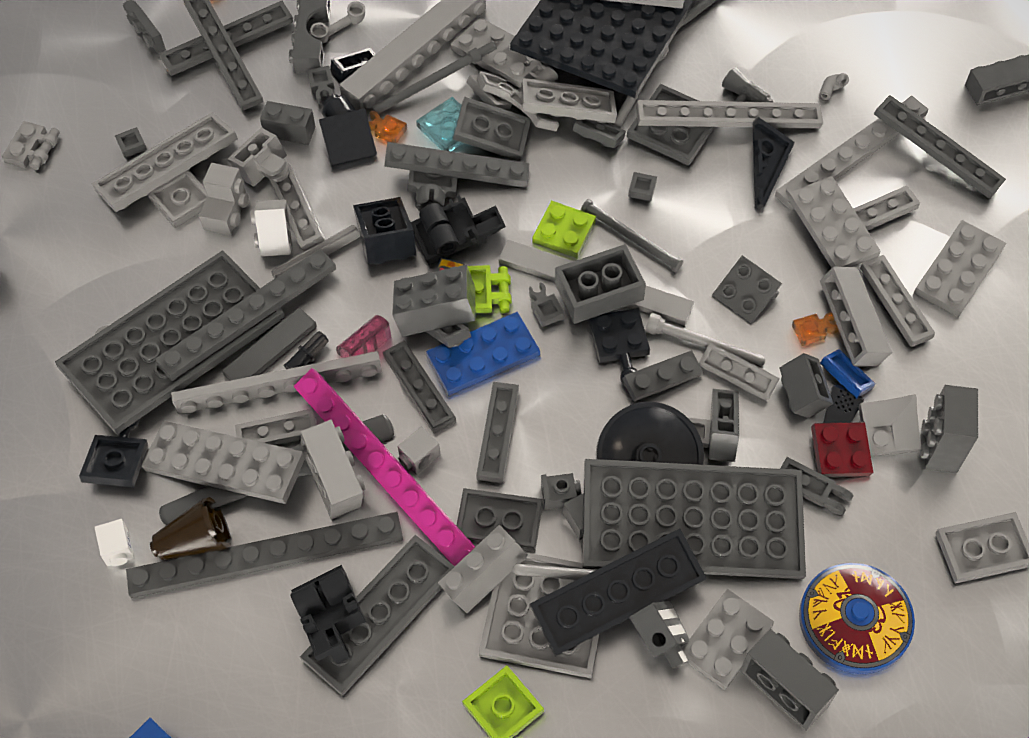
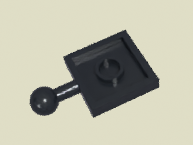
M639 308L605 313L589 319L599 363L621 360L623 371L621 372L620 380L624 386L622 378L629 373L637 371L636 368H633L631 358L650 355V347Z
M140 419L121 431L117 437L94 436L79 475L82 483L125 487L135 486L148 449L147 439L129 438L131 430L139 425Z

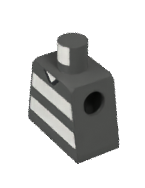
M671 601L652 603L629 617L652 656L656 658L666 655L673 669L688 662L681 646L687 644L689 638Z

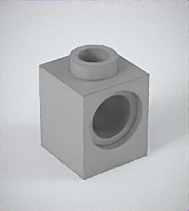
M422 426L397 446L400 464L406 470L411 469L416 475L441 455L439 443Z

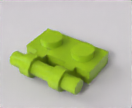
M490 265L467 266L475 285L476 313H492V304L500 305L501 313H509L512 295L509 293L511 276L508 274V268L500 266L498 273H491ZM491 285L499 286V292L491 293Z

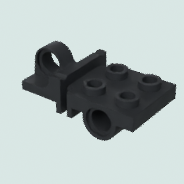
M460 195L456 196L458 202L454 203L450 199V204L444 207L438 203L425 206L419 213L420 218L412 221L411 225L428 265L473 245L471 241L473 238H476L479 246L487 243L489 235L496 234L505 228V223L496 205L474 216L465 197L461 199Z
M342 565L292 589L290 594L293 604L301 617L300 621L308 636L316 660L319 661L331 655L337 664L351 658L341 635L366 622L347 574Z

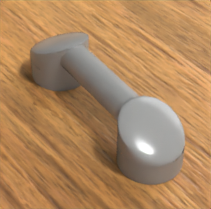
M358 1L351 2L347 7L348 15L328 27L324 23H315L310 28V35L321 40L322 43L328 42L329 36L350 24L356 25L363 21L365 17L364 4Z

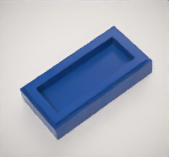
M840 349L823 357L820 362L856 399L872 390L875 386V382L858 366H853L851 360Z

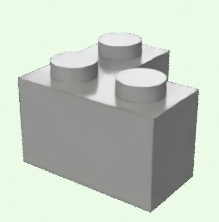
M211 163L203 180L207 199L199 214V218L204 230L231 236L234 228L239 225L240 213L247 206L249 196L245 191L244 179L241 177L239 168Z

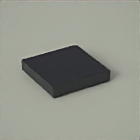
M365 108L319 119L331 166L377 155Z

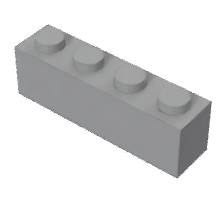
M832 267L820 280V283L853 366H879L892 353V350L858 267Z

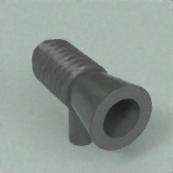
M737 68L730 70L722 82L723 88L739 94L734 102H773L770 94L753 82H749Z

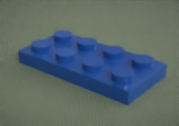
M518 311L471 331V337L464 340L459 346L449 348L441 344L426 351V356L448 396L540 356V349Z

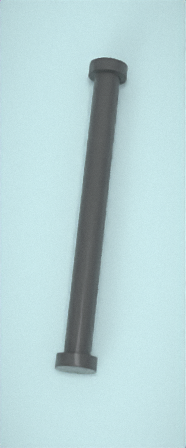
M587 199L583 203L581 211L595 215L598 220L669 265L673 272L676 273L683 264L681 258L678 257L676 259L593 205L592 200Z

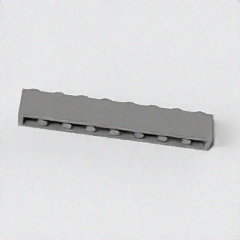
M441 0L339 84L341 95L347 97L355 110L364 108L367 110L373 107L377 100L383 95L388 94L400 81L405 80L409 73L415 68L420 67L428 57L435 54L447 41H451L473 19L483 14L486 9V0Z

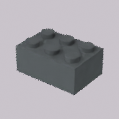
M626 244L555 267V285L574 324L644 300L646 283Z
M467 265L428 272L423 275L394 281L392 315L402 337L476 321L475 285Z
M944 385L941 393L936 394L934 406L929 407L927 419H923L921 434L925 435V443L922 444L921 458L925 459V469L953 473L959 471L978 439L977 388Z
M772 629L750 649L740 670L806 731L829 707L839 691L836 683L829 675L821 674L813 667L812 661L805 654L796 652L784 635L776 634Z

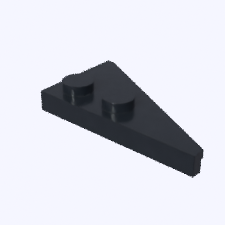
M758 117L752 123L755 207L761 209L766 205L795 142Z

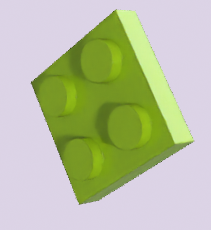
M551 200L532 237V243L578 259L596 222V216Z
M507 665L462 701L463 706L490 738H513L544 712L541 704Z

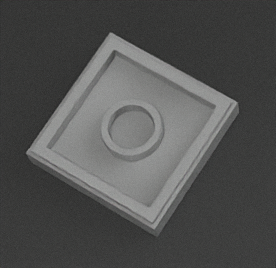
M188 170L151 191L148 197L172 226L176 228L201 212L207 199V193L203 185Z

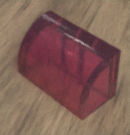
M375 315L336 347L337 354L342 358L375 352L392 338L389 322L382 316Z

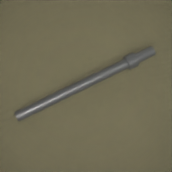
M491 41L479 49L474 48L468 51V55L372 107L374 112L378 115L471 63L476 64L482 60L483 56L496 50V44L494 41Z

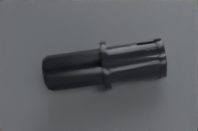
M318 331L304 346L300 345L298 347L299 351L283 365L285 369L305 366L309 361L313 362L315 360L314 356L328 343L327 336Z

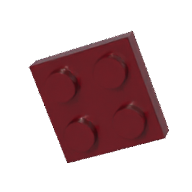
M865 422L814 423L811 426L818 473L826 477L870 476L874 473Z

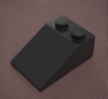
M401 197L353 205L368 264H383L390 260H405L411 256H417L413 227Z

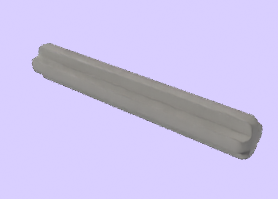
M355 225L347 227L271 271L272 276L275 279L318 249H321L326 255L333 253L359 238L358 229Z

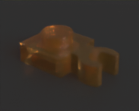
M370 111L369 113L370 119L374 120L369 121L370 129L375 131V136L382 140L397 143L407 130V123L390 115H386L382 119L375 111Z
M832 312L827 313L822 319H819L816 313L793 320L792 323L801 346L824 340L827 333L835 334L839 332L837 324L829 323V321L834 320Z

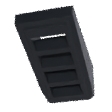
M366 48L333 58L330 65L331 74L341 84L367 62L364 58L370 60L376 54L371 48Z

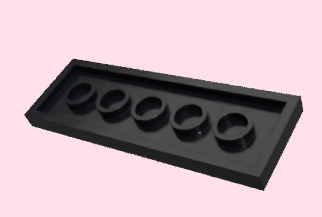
M678 529L530 603L529 606L554 656H557L630 619L631 615L655 602H663L705 581L707 578L681 529Z

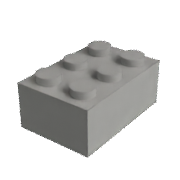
M332 419L302 430L301 450L306 456L305 459L331 519L361 508L362 498L365 497L363 491L366 489L360 475L356 476L353 466H355L353 456L349 450L345 452L342 443L345 441L343 433L339 426H334Z

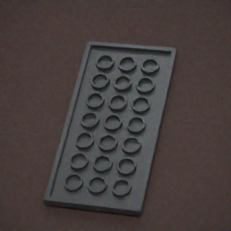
M222 250L56 360L55 363L59 370L117 435L172 397L171 392L182 390L281 321L285 316L280 308L173 381L167 377L156 364L155 359L260 289Z
M585 459L582 568L600 569L681 529L704 574L804 579L806 577L802 470Z

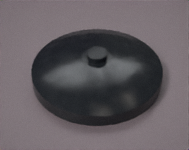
M640 402L623 408L607 422L598 438L596 459L703 465L704 449L696 427L682 412L663 403Z

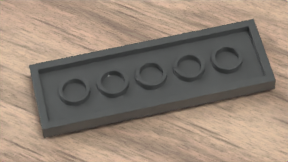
M414 535L356 597L366 622L341 635L351 658L339 664L335 662L331 655L317 661L310 645L300 656L301 660L343 696L442 589L438 582L455 566L417 535Z

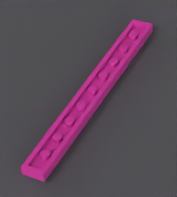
M311 368L293 386L324 422L332 419L334 426L340 427L345 440L343 443L452 565L456 566L475 548L472 542L315 369Z

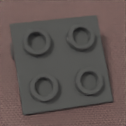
M742 255L713 292L712 296L752 324L770 299L774 300L778 296L779 291L777 290L782 283Z

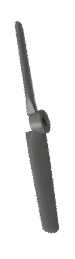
M382 414L362 421L381 443L394 437V428L386 415ZM301 443L292 449L302 451ZM343 443L344 450L346 452L349 450V448ZM306 459L298 477L312 474ZM206 486L161 506L159 515L161 521L167 525L207 497L215 500L216 504L212 506L217 508L249 495Z

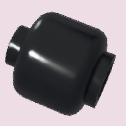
M334 94L323 102L321 113L326 118L355 111V108L347 97Z

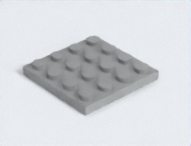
M527 553L528 556L520 563L583 569L582 563L531 553ZM512 570L493 588L479 649V657L591 678L599 635L554 656L529 606L530 603L576 580L522 576L514 574Z

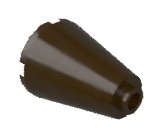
M211 497L202 499L156 532L150 542V549L155 557L159 556L162 560L220 551L230 547L231 543H226V540L231 538L228 524L221 509L215 511L212 505L216 504L215 500Z

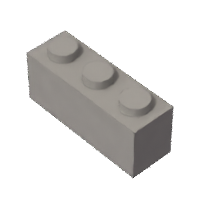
M499 524L448 572L438 584L459 607L468 613L513 570L514 565L520 564L528 554Z

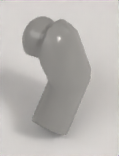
M840 73L828 76L824 80L819 97L822 100H829L832 91L842 89L849 83L848 75Z

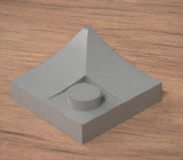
M916 394L859 404L860 420L865 422L871 456L912 453L922 450Z

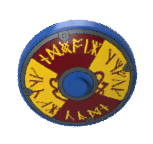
M843 563L823 570L806 588L799 608L800 627L809 647L825 663L847 673L872 674L887 669L902 657L909 647L914 634V611L904 589L887 573L866 564Z

